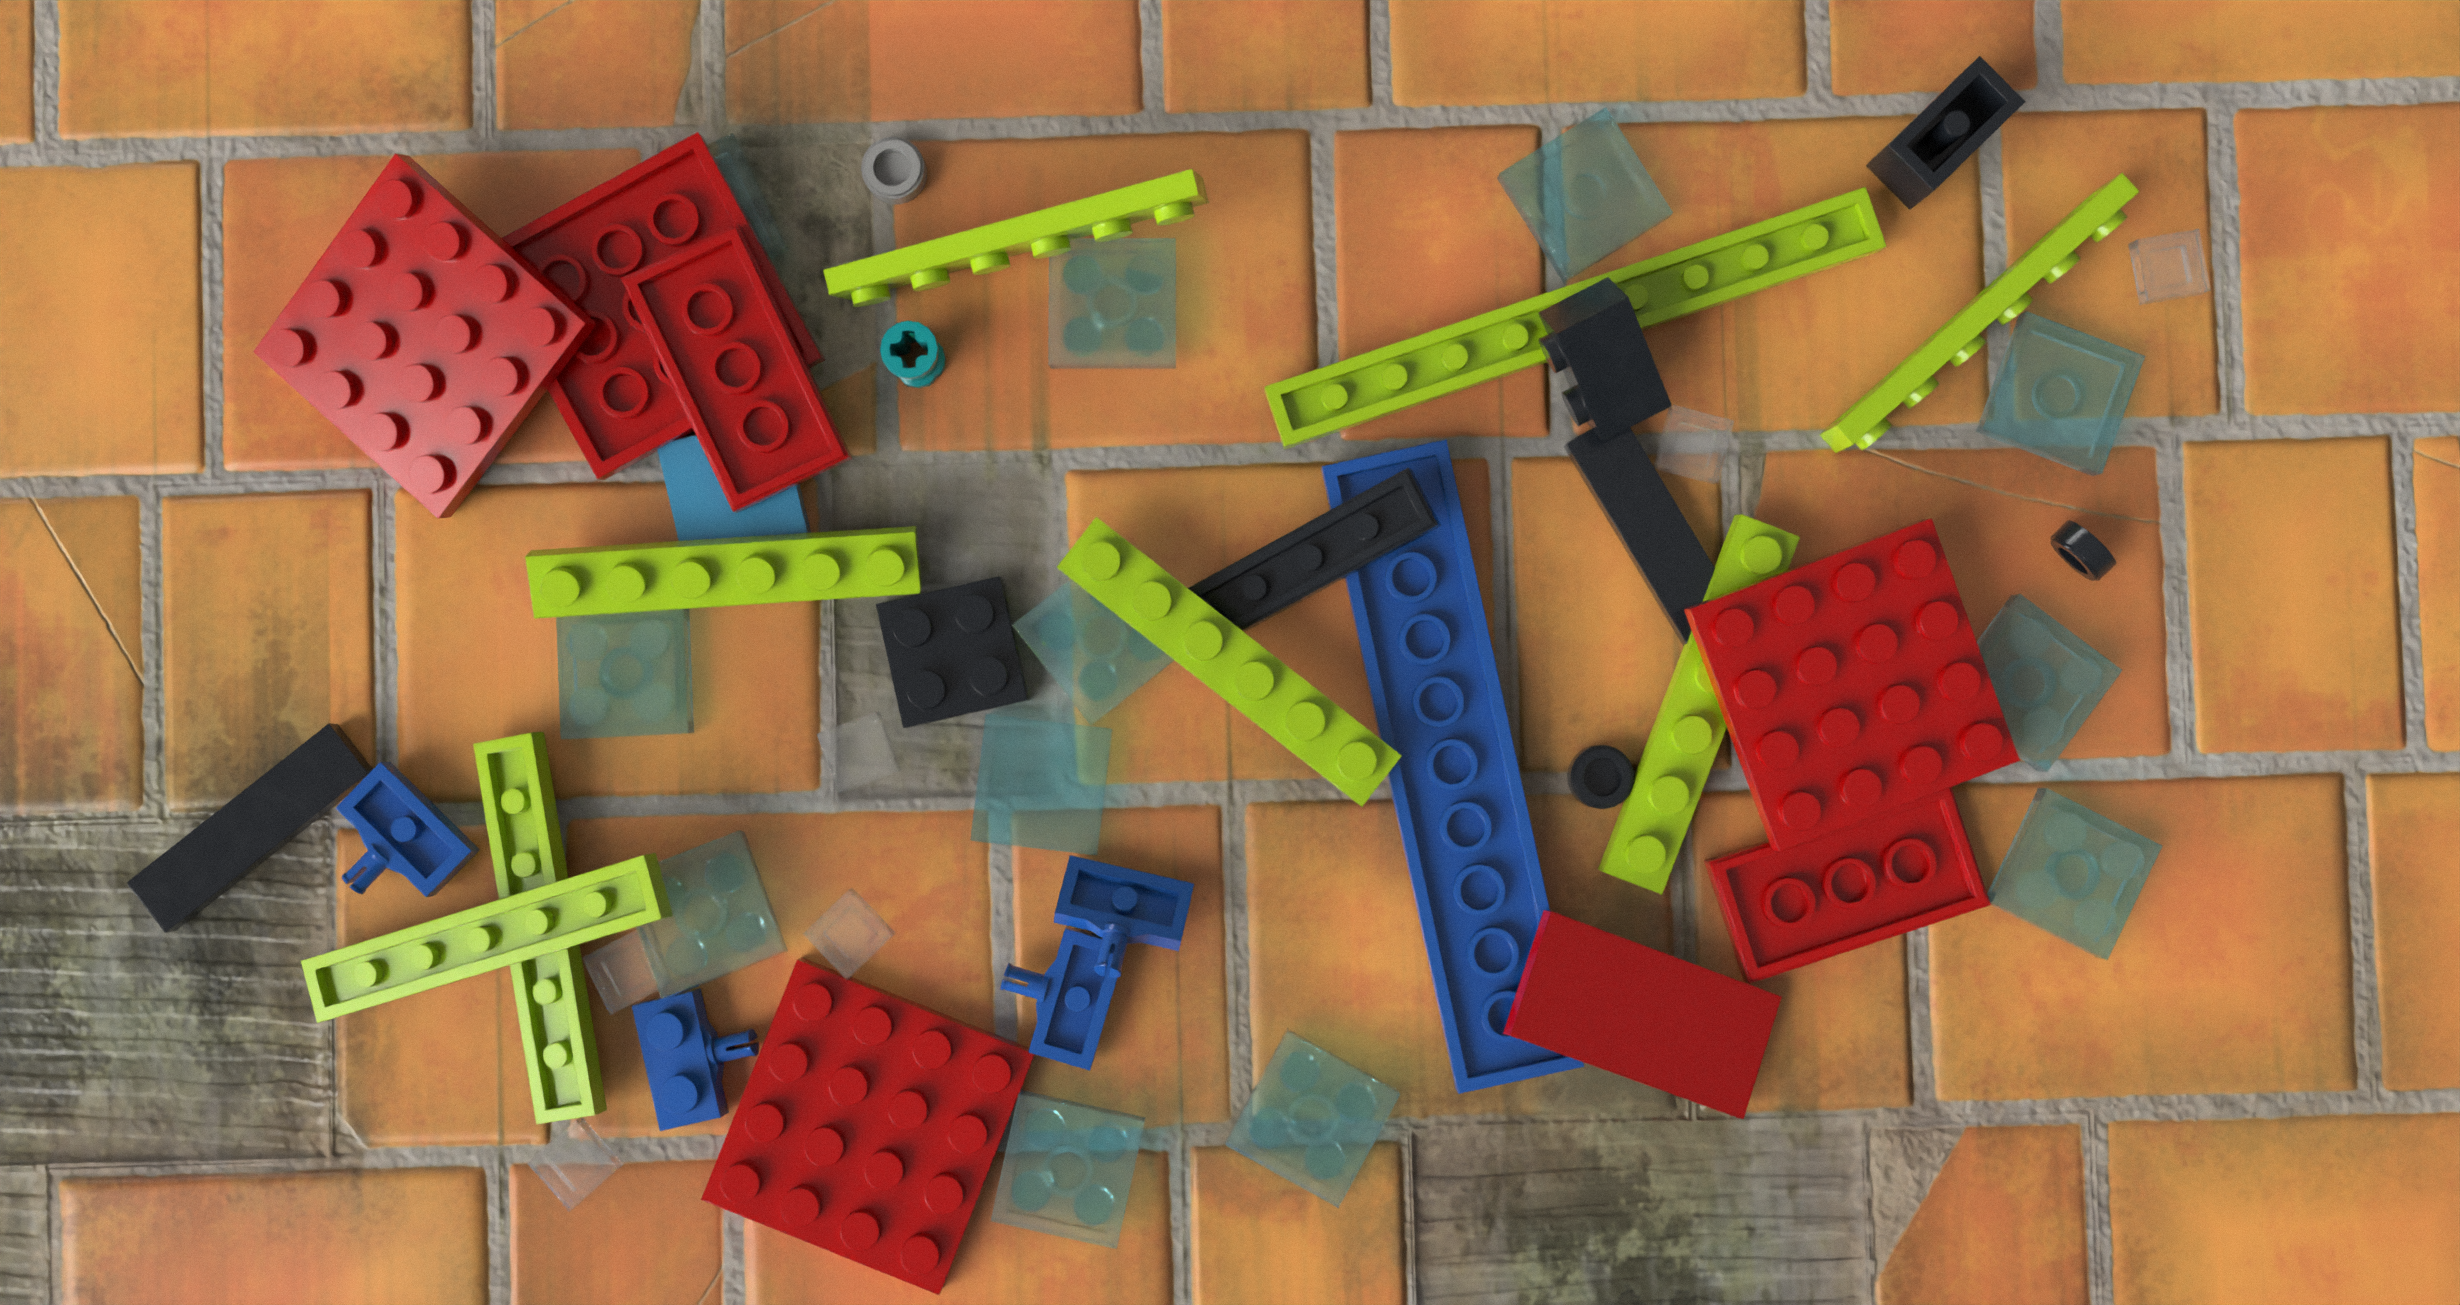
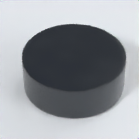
M2066 521L2050 537L2051 545L2057 554L2075 571L2091 581H2099L2116 565V560L2110 551L2094 535L2073 521Z
M1595 745L1581 750L1574 756L1568 768L1567 781L1570 791L1579 802L1592 808L1608 809L1619 805L1629 796L1634 784V771L1631 762L1620 750L1611 746Z

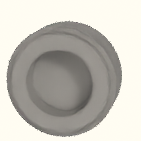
M886 137L872 144L864 154L861 165L863 180L871 193L882 202L904 204L916 198L923 190L927 180L926 163L917 147L908 140L899 137Z

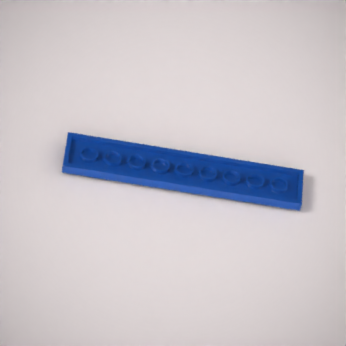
M1446 439L1322 466L1321 472L1329 509L1331 510L1404 469L1410 468L1441 524L1440 527L1347 576L1345 582L1379 738L1402 755L1387 776L1455 1089L1458 1094L1581 1068L1584 1067V1063L1503 1034L1543 910L1550 911Z

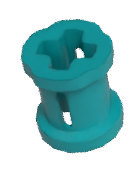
M904 321L896 323L883 336L880 347L882 361L888 370L900 378L906 386L913 388L930 386L943 373L946 363L944 349L937 342V339L928 327L919 322ZM918 342L927 355L918 356L916 367L910 368L900 355L909 354L911 343Z

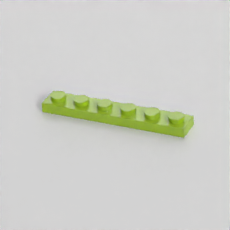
M1193 169L827 268L823 272L829 295L852 300L854 307L870 306L891 299L889 289L912 284L913 291H923L949 284L951 282L949 273L972 267L974 275L988 274L1006 269L1011 266L1009 257L1032 251L1033 257L1036 259L1060 255L1071 250L1070 240L1094 235L1095 242L1119 239L1133 233L1131 224L1155 218L1156 224L1159 226L1182 222L1195 216L1193 207L1207 204L1209 201L1203 177Z
M2123 173L2097 188L1819 435L1835 453L1854 444L1861 450H1864L1874 443L1892 426L1885 418L1901 402L1910 409L1939 385V382L1932 376L1949 360L1957 367L1976 353L1986 343V340L1979 333L1995 319L2002 326L2029 306L2033 299L2027 291L2040 279L2044 278L2048 284H2051L2072 268L2081 259L2074 249L2089 236L2097 243L2116 229L2128 217L2121 208L2140 191Z
M1734 515L1703 602L1788 570L1800 537L1746 515ZM1692 631L1687 644L1683 647L1634 774L1633 788L1629 796L1624 800L1598 870L1661 895L1667 884L1727 728Z
M1096 517L1056 567L1361 807H1363L1402 755L1099 518Z
M917 526L531 550L525 556L534 619L921 594L922 590Z
M532 732L474 743L499 899L567 879L568 873L544 732ZM580 945L510 965L536 1125L594 1116L606 1111L607 1106Z
M652 853L301 961L316 1021L319 1023L673 916L657 855Z

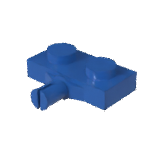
M380 762L336 807L358 830L364 846L368 850L342 875L343 881L346 884L353 883L349 887L359 894L365 893L366 889L388 868L404 875L425 897L436 896L480 850L391 762Z
M1070 855L1055 910L1054 923L1092 931L1099 937H1102L1094 971L1101 976H1105L1109 955L1113 953L1109 978H1118L1122 973L1121 969L1128 943H1145L1179 951L1194 883Z
M1067 926L1064 930L1056 960L1045 972V975L1008 963L1004 976L1007 977L1002 980L1000 990H1007L1037 999V1024L1029 1053L1090 1071L1118 979L1109 978L1113 953L1109 955L1105 976H1101L1094 971L1102 937Z
M701 988L632 1005L659 1130L663 1131L712 1120L729 1113L722 1084L724 1062L748 1056H757L759 1054V1042L734 1047V1045L748 1043L758 1038L756 1032L753 1029H748L747 1031L718 1037L717 1032L707 1018Z

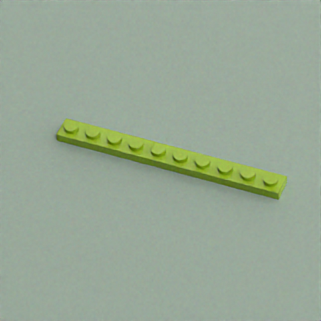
M1863 187L1264 387V391L1283 448L1286 450L1547 363L1538 340L1547 335V332L1538 312L1607 277L1629 297L1643 331L1878 253L1886 247V243L1867 189Z

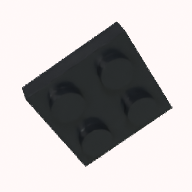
M998 576L876 604L903 728L915 727L1030 701L1002 577Z

